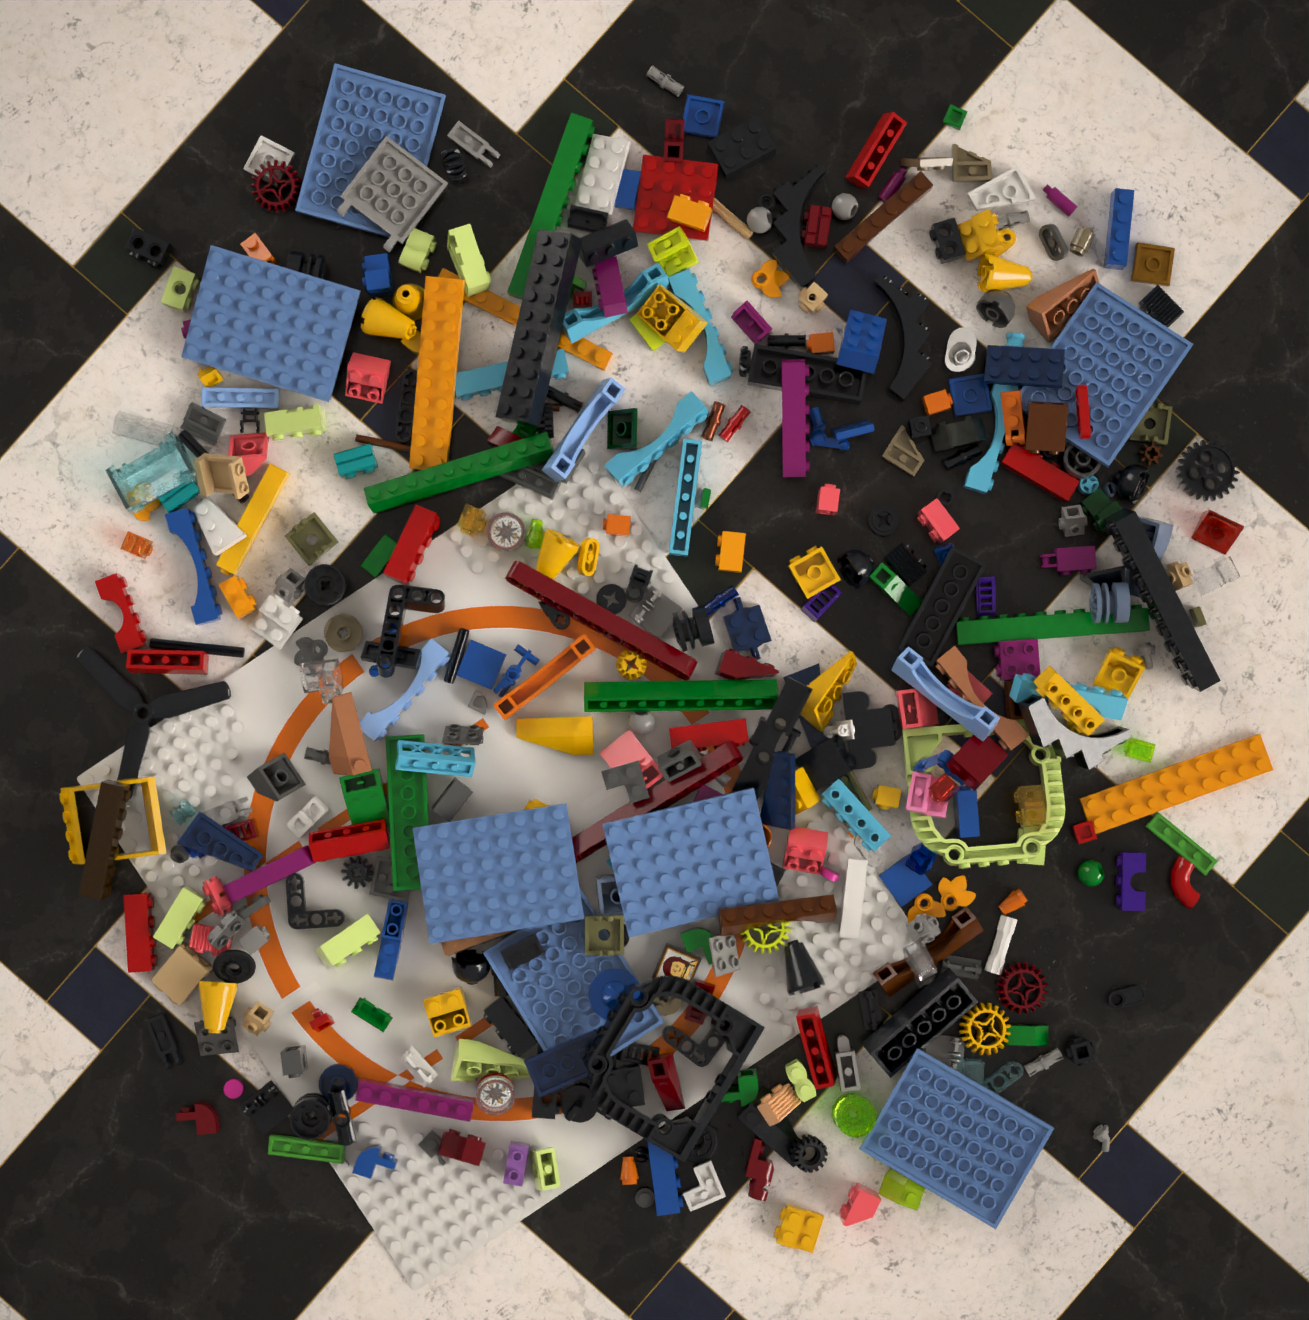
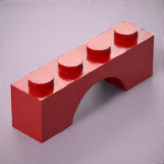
M115 573L95 581L101 599L115 602L122 610L123 624L121 629L114 635L120 652L127 654V649L137 650L147 646L145 642L147 641V636L139 626V623H141L140 617L137 612L134 613L132 607L134 605L133 598L126 591L128 585L125 577Z

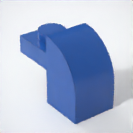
M372 1145L360 1153L352 1173L371 1179L376 1164L394 1170L398 1159L394 1158L395 1155L388 1152L381 1154V1145Z

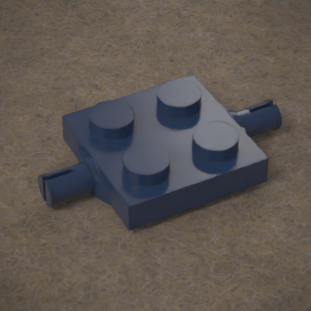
M741 597L735 598L733 601L736 611L723 616L732 647L738 652L750 650L752 657L757 660L761 659L758 647L772 640L760 605L750 608L743 607Z

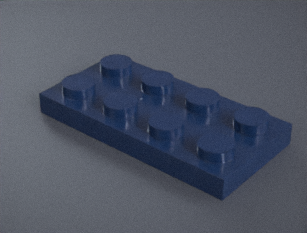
M987 345L984 384L1062 388L1065 349Z
M596 1029L524 1060L539 1097L588 1076L589 1070L584 1065V1057L588 1045L591 1042L593 1043L597 1037ZM599 1059L592 1061V1067L599 1064Z

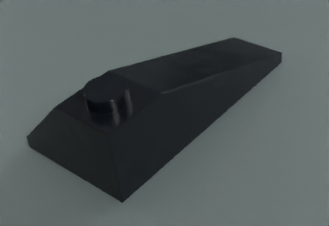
M763 1086L758 1091L755 1100L749 1105L744 1106L737 1116L751 1131L794 1168L796 1165L790 1157L792 1154L790 1148L794 1149L792 1144L793 1142L797 1144L798 1141L796 1139L798 1136L787 1116L777 1124L768 1125L757 1108L761 1104L760 1099L770 1093ZM805 1150L802 1154L803 1157L807 1154Z

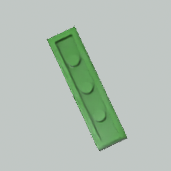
M1156 812L1145 827L1181 857L1192 863L1203 875L1206 876L1216 864L1217 860L1159 812Z
M277 1134L269 1135L268 1155L343 1164L345 1161L346 1146L340 1145L339 1142L317 1139L305 1140L299 1137Z

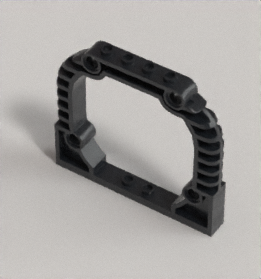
M667 975L650 979L641 986L636 983L630 984L624 992L622 991L619 994L616 1006L608 1012L605 1024L599 1027L596 1039L586 1049L584 1065L589 1070L588 1083L591 1097L600 1111L642 1136L647 1141L685 1162L765 1027L687 979ZM639 990L640 996L637 999H633V993ZM673 996L712 1018V1029L725 1037L727 1050L733 1053L722 1073L717 1075L712 1090H709L705 1095V1101L694 1120L685 1117L671 1121L664 1114H656L651 1118L616 1098L607 1083V1078L613 1068V1060L610 1056L635 1013L647 1010L656 997ZM725 1020V1026L723 1028H719L720 1022ZM599 1059V1064L592 1067V1061ZM665 1121V1127L658 1129L659 1124Z

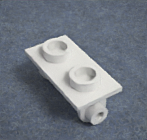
M852 720L832 722L833 726H827L823 730V734L827 738L837 734L843 740L855 739V727Z
M413 1046L398 1059L424 1088L438 1075Z

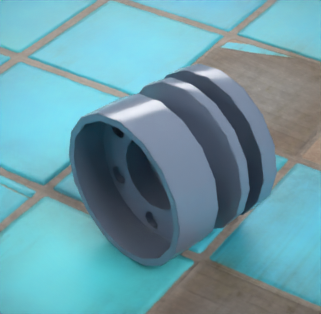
M1127 582L1112 583L1111 591H1109L1107 583H1102L1101 589L1099 583H1092L1089 609L1093 623H1100L1101 619L1103 623H1108L1110 614L1114 623L1129 621L1130 591Z

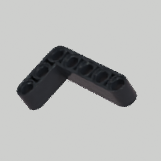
M394 585L390 588L376 660L377 671L381 677H391L395 672L406 610L429 613L442 612L445 609V595L441 590L407 585ZM396 595H402L401 598H395ZM416 597L422 598L419 601L414 600ZM440 600L439 603H434L432 601ZM393 612H399L398 615H391ZM390 629L396 630L393 633L388 632ZM388 646L393 647L391 650H385ZM383 664H389V665H390V666L387 667V668L382 667Z

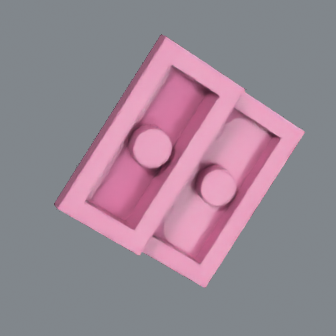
M913 772L906 810L945 819L952 780Z

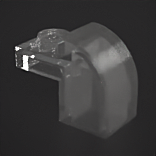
M920 940L903 948L905 961L913 970L915 983L919 988L930 984L936 979V966Z

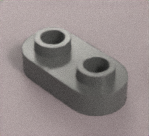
M1054 224L1042 226L1039 230V237L1048 256L1053 261L1064 259L1068 254V248L1059 229Z
M261 894L252 900V905L249 907L244 905L236 910L241 918L246 919L271 902L267 895L263 897Z

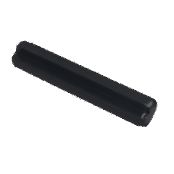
M459 629L444 682L453 684L469 636V630Z

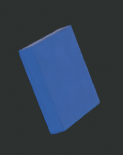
M687 94L683 119H685L684 134L711 139L718 137L725 101Z
M623 169L614 207L635 210L641 176L640 171Z
M985 373L948 379L954 418L993 411L989 386L984 384Z
M866 419L831 428V433L837 440H842L873 432L875 429L873 423Z
M470 640L456 675L492 690L507 654Z
M910 853L879 875L901 907L932 885Z

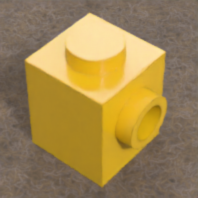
M877 785V788H873L871 799H874V804H878L880 809L898 808L902 789Z

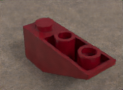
M726 649L721 654L715 674L728 680H745L773 677L779 673V670L774 669L775 666L772 664H762L757 662V659L754 657H744L739 655V652L734 649Z
M673 1052L654 1055L647 1061L651 1080L666 1111L685 1109Z

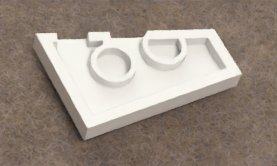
M1018 166L967 193L976 211L1036 200L1034 193Z
M206 497L192 507L214 555L218 556L248 536L210 498Z

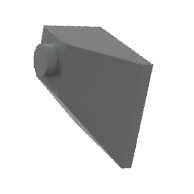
M285 753L258 767L247 776L257 793L274 801H279L306 785Z

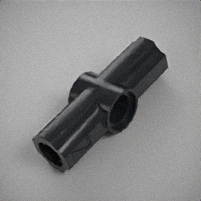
M335 1086L328 1090L333 1124L336 1127L339 1144L348 1146L356 1142L351 1108L348 1105L345 1087ZM343 1114L346 1117H339L338 1115Z

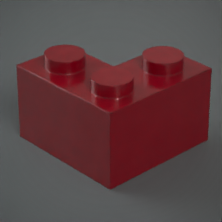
M449 1129V1132L443 1131L437 1154L480 1166L486 1143L481 1142V1137L468 1134L466 1138L460 1136V1131Z

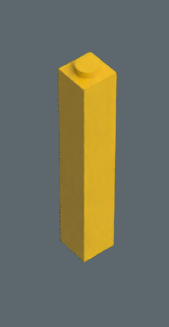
M271 463L269 464L237 524L248 536L222 552L216 564L221 567L220 572L228 576L231 573L237 574L290 475L288 472Z

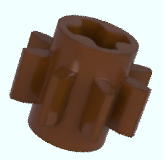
M1154 442L1150 444V447L1146 444L1142 445L1144 450L1138 452L1142 457L1140 462H1147V467L1151 465L1152 461L1157 465L1159 463L1157 458L1163 457L1159 452L1161 447H1155ZM1150 450L1151 454H1154L1152 458H1150V455L1147 454V452H1149Z

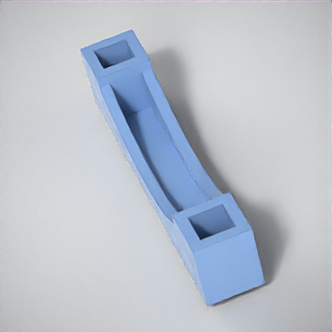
M612 377L600 382L542 469L555 482L567 478L575 466V460L586 440L600 420L617 403L625 391L622 385Z
M433 638L421 650L422 657L419 670L407 691L389 707L377 713L368 712L360 721L362 732L373 741H377V739L381 741L388 733L386 729L389 725L394 726L400 719L398 716L400 712L408 710L413 703L411 702L412 698L415 695L418 697L425 689L423 685L427 681L431 682L438 674L436 670L440 666L444 667L450 660L448 656L451 653Z
M909 646L897 657L892 671L977 738L984 741L994 730L1000 720L999 716L986 706H976L950 691L927 668L923 662V657Z

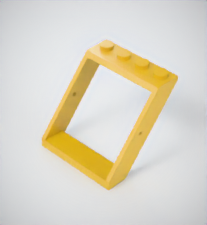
M147 776L117 780L116 782L124 784L141 783L151 850L120 853L115 860L166 853L155 777ZM101 783L61 788L60 801L64 807L63 820L67 826L65 835L70 845L68 854L72 864H85L86 860L84 858L74 792L100 788Z

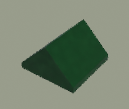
M637 408L608 411L607 449L637 450Z

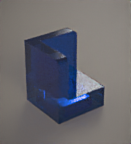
M922 843L913 846L906 862V867L921 876L931 870L937 854L926 848Z

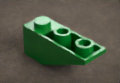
M881 563L869 576L870 581L909 616L920 606L922 601L884 563Z

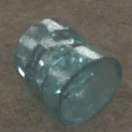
M183 799L177 807L171 808L169 813L179 825H182L188 817H193L196 811L189 801Z

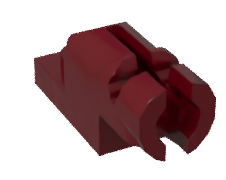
M754 1136L745 1170V1177L752 1178L749 1182L748 1196L756 1200L766 1201L768 1190L763 1187L770 1186L774 1166L772 1160L758 1157L763 1154L765 1144L762 1143V1139L758 1136Z

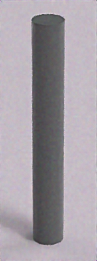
M657 460L651 462L649 467L642 472L634 488L635 490L642 491Z

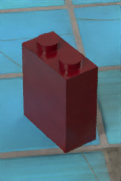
M973 735L949 760L946 766L953 774L962 779L967 787L975 791L1009 754L989 736L984 741H981Z

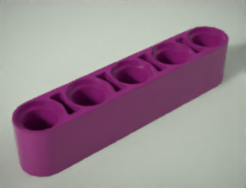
M307 845L224 885L223 888L232 904L316 862H313L311 851Z

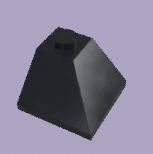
M1125 566L1087 573L1080 576V580L1089 586H1092V583H1099L1100 589L1102 583H1107L1109 591H1111L1112 583L1125 582Z

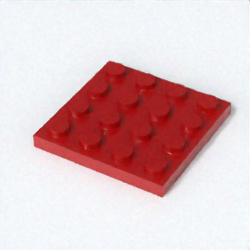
M643 155L633 224L635 232L664 235L680 226L688 239L708 241L712 213L705 232L670 221L667 216L674 196L680 197V194L691 197V201L696 203L699 200L709 203V207H711L713 212L719 164L683 160V162L664 161V157Z

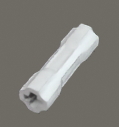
M1004 915L1000 916L997 933L991 953L988 956L985 971L1001 975L1017 919Z

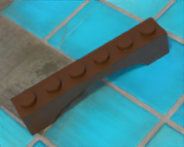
M920 171L837 243L833 249L835 254L846 265L888 225L930 192L933 184Z
M834 894L719 909L718 924L721 936L740 934V932L751 928L781 922L811 921L824 923L835 921L837 908Z
M967 906L952 916V921L946 929L925 948L901 961L891 964L887 962L873 972V975L889 997L984 931L977 918Z

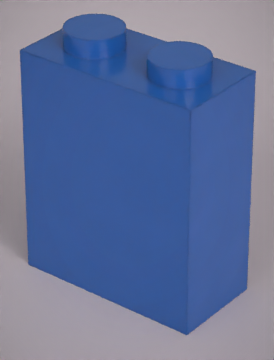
M957 786V790H952L956 836L960 838L980 836L977 791L967 786Z

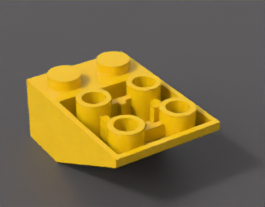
M661 284L658 285L636 314L669 345L680 352H686L708 324L695 310Z

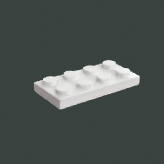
M593 134L575 201L576 206L607 212L609 216H612L630 147L629 140Z

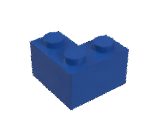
M388 254L364 256L365 262H362V269L365 277H362V283L366 293L368 292L371 297L393 295L394 289Z

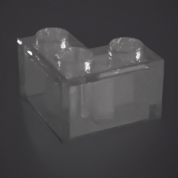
M338 659L300 664V680L304 693L320 691L323 704L332 703V697L343 694V675Z

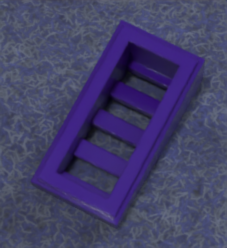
M980 577L975 586L977 617L996 616L995 577ZM990 583V587H980V584ZM980 591H990V594L980 595ZM981 599H991V602L981 603ZM991 606V610H981V607Z
M835 585L827 588L835 595L833 598L824 589L815 594L802 607L801 611L813 622H816L842 594ZM822 594L829 602L827 603L819 595ZM817 600L823 606V608L818 606L814 601Z

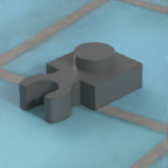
M431 1130L418 1145L431 1158L437 1155L439 1163L445 1165L446 1162L443 1160L442 1155L437 1154L441 1138Z

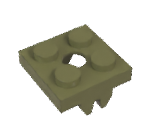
M1161 403L1152 404L1128 440L1167 445L1172 407L1164 406ZM1151 418L1155 421L1153 429H1147L1144 426L1146 419Z
M315 512L309 517L302 519L298 525H295L285 535L286 539L308 566L312 565L339 543ZM310 534H315L318 537V541L314 545L307 543V536Z
M584 915L585 955H624V915ZM607 929L610 936L607 940L599 938L598 933L600 930Z

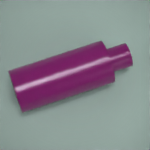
M901 167L898 172L895 171L877 196L880 201L885 203L900 189L906 180L904 177L907 173L906 169Z
M1048 184L1044 187L1043 191L1047 194L1046 198L1066 216L1069 217L1078 207L1056 187L1052 189Z

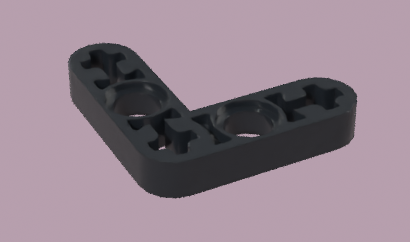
M293 873L287 877L288 923L291 928L337 927L343 924L345 914L340 909L306 911L304 877L299 873ZM294 876H296L297 880H300V883L297 884V890L301 889V893H290V890H294V884L290 883ZM295 895L299 896L302 900L301 905L298 907L293 906L291 903V899ZM334 912L341 916L338 923H335V920H327L328 924H325V913H328L327 917L333 916ZM305 914H308V926H306L307 921L300 922L299 926H297L296 922L292 921L296 918V915L301 919L306 918ZM314 914H319L322 917V922L318 925L314 924L311 920Z
M723 1020V1021L720 1022L719 1028H722V1027L720 1026L722 1022H723L724 1024H726V1021H725V1020ZM673 1025L666 1026L662 1031V1037L668 1044L699 1067L707 1066L725 1043V1037L723 1036L721 1039L718 1034L714 1033L715 1030L712 1028L700 1044H697ZM668 1030L671 1032L675 1030L674 1034L680 1038L677 1045H674L677 1041L672 1037L667 1039ZM711 1037L718 1039L716 1047H709L708 1040ZM684 1041L691 1042V1049L689 1051L681 1049V1044ZM694 1050L700 1055L705 1053L704 1057L706 1059L704 1062L702 1060L697 1062L699 1058L692 1054Z

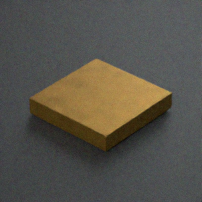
M1137 242L1131 281L1170 286L1175 248Z

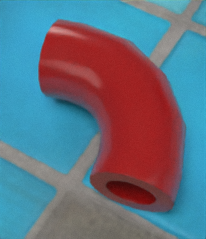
M1179 856L1171 871V887L1175 897L1185 907L1191 909L1201 895L1190 883V875L1195 866Z

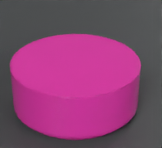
M824 866L820 871L823 877L833 882H837L840 877L837 872Z
M230 1079L224 1085V1093L231 1099L240 1097L244 1091V1085L239 1079Z

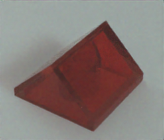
M1207 510L1202 513L1191 539L1226 555L1244 529V526L1212 510Z

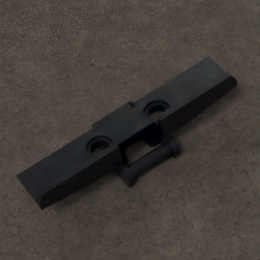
M788 677L767 721L765 717H760L757 729L749 739V743L754 747L732 792L754 788L756 800H758L769 778L775 753L774 750L781 735L784 732L788 736L781 751L787 753L790 752L796 738L801 735V732L795 729L794 726L813 690L812 688ZM776 719H784L786 721V726H780L779 724H777ZM759 753H768L769 760L766 762L761 761Z

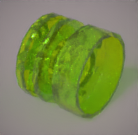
M857 1093L841 1095L832 1106L831 1115L834 1124L850 1137L858 1138L865 1136L872 1131L876 1124L877 1115L874 1106L869 1100ZM850 1110L855 1111V1117L850 1116Z

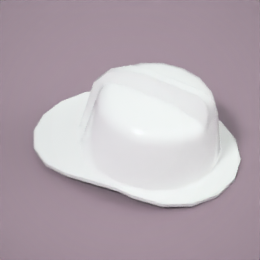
M966 327L958 328L949 337L945 364L951 371H965L975 362L977 339L971 329Z

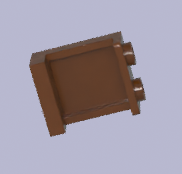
M1027 401L1028 416L1026 441L1024 444L1025 450L1035 454L1040 453V451H1048V454H1059V451L1065 452L1068 404Z

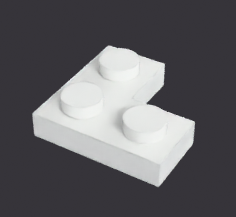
M711 1160L693 1167L700 1185L683 1192L690 1212L726 1197Z

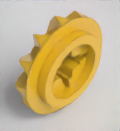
M630 650L623 651L617 658V671L625 679H638L646 671V659ZM636 657L635 665L638 670L631 668L626 672L628 664L624 660L632 661Z

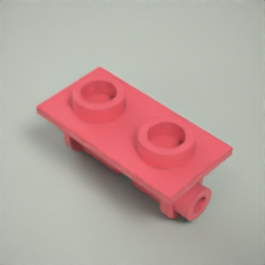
M217 876L210 878V883L208 879L202 882L204 885L202 886L203 892L206 897L209 896L212 902L210 906L214 914H218L220 917L224 915L223 911L227 914L233 910V905L230 903L227 895L222 897L219 895V893L224 891L220 878L218 879Z

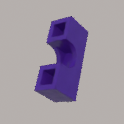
M1119 852V856L1116 857V867L1119 868V875H1116V887H1119V895H1116L1115 898L1116 906L1121 911H1145L1146 892L1134 890L1131 887L1130 880L1135 873L1146 872V853Z

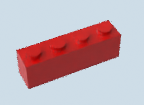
M894 112L884 113L845 178L859 189L869 187L907 122Z
M1013 443L1008 448L1000 465L1064 503L1069 501L1080 481L1070 476L1067 472L1065 473L1060 470L1058 464L1052 461L1048 463L1043 460L1044 457L1041 454L1029 453L1028 450H1025L1024 444Z
M415 505L383 572L387 578L407 586L409 582L414 580L417 565L422 563L423 553L432 542L431 536L440 525V517L437 513Z
M127 649L126 669L131 673L208 675L209 656L205 651Z
M746 718L669 728L671 749L690 739L699 752L707 751L706 747L714 746L715 750L729 741H733L737 747L745 746V742L749 741Z
M385 819L310 832L309 848L313 862L327 861L390 849V836Z
M151 892L123 895L128 973L153 971L155 966L158 965L157 955H154V947L157 944V940L153 938L155 917L152 916V908H154V898L151 897Z
M818 1006L799 1009L796 1019L815 1090L832 1087L835 1085L837 1077Z

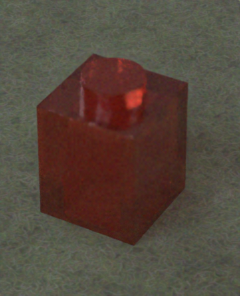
M946 773L928 788L931 793L929 797L936 804L940 802L943 806L960 790L959 786Z

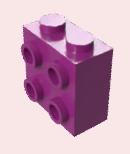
M1038 639L997 642V646H994V656L998 658V665L995 667L996 677H999L1000 681L1014 680L1015 674L1023 675V673H1028L1035 678L1041 674Z

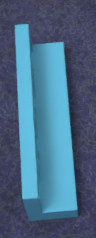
M398 740L396 770L472 777L476 763L473 747ZM402 747L410 748L412 751H403ZM422 750H429L431 753H425ZM441 752H448L450 755H444ZM460 754H469L470 757H463Z

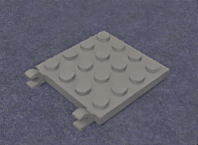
M386 136L340 196L344 202L337 209V213L344 217L352 206L390 235V238L383 245V248L390 252L397 241L400 244L405 242L448 183Z

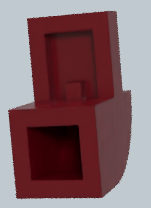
M666 118L664 161L683 162L685 119Z
M198 1101L195 1103V1109H193V1106L182 1107L176 1113V1121L196 1120L197 1135L216 1134L220 1131L218 1113L207 1102Z

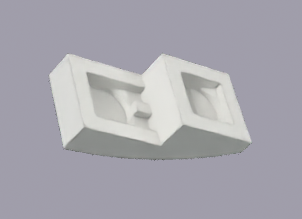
M314 796L286 825L298 838H301L329 808L317 796Z

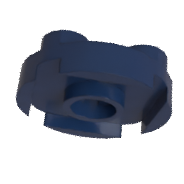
M333 1064L327 1067L319 1078L321 1094L329 1101L328 1090L337 1086L333 1085V1082L340 1078L344 1083L341 1087H345L347 1100L352 1098L358 1088V1078L354 1069L345 1064Z

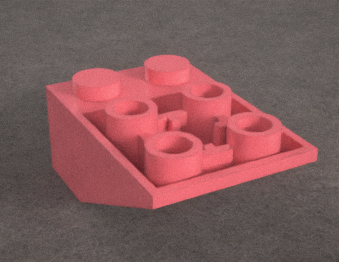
M630 729L600 752V755L610 768L639 761L647 789L663 777L656 762Z

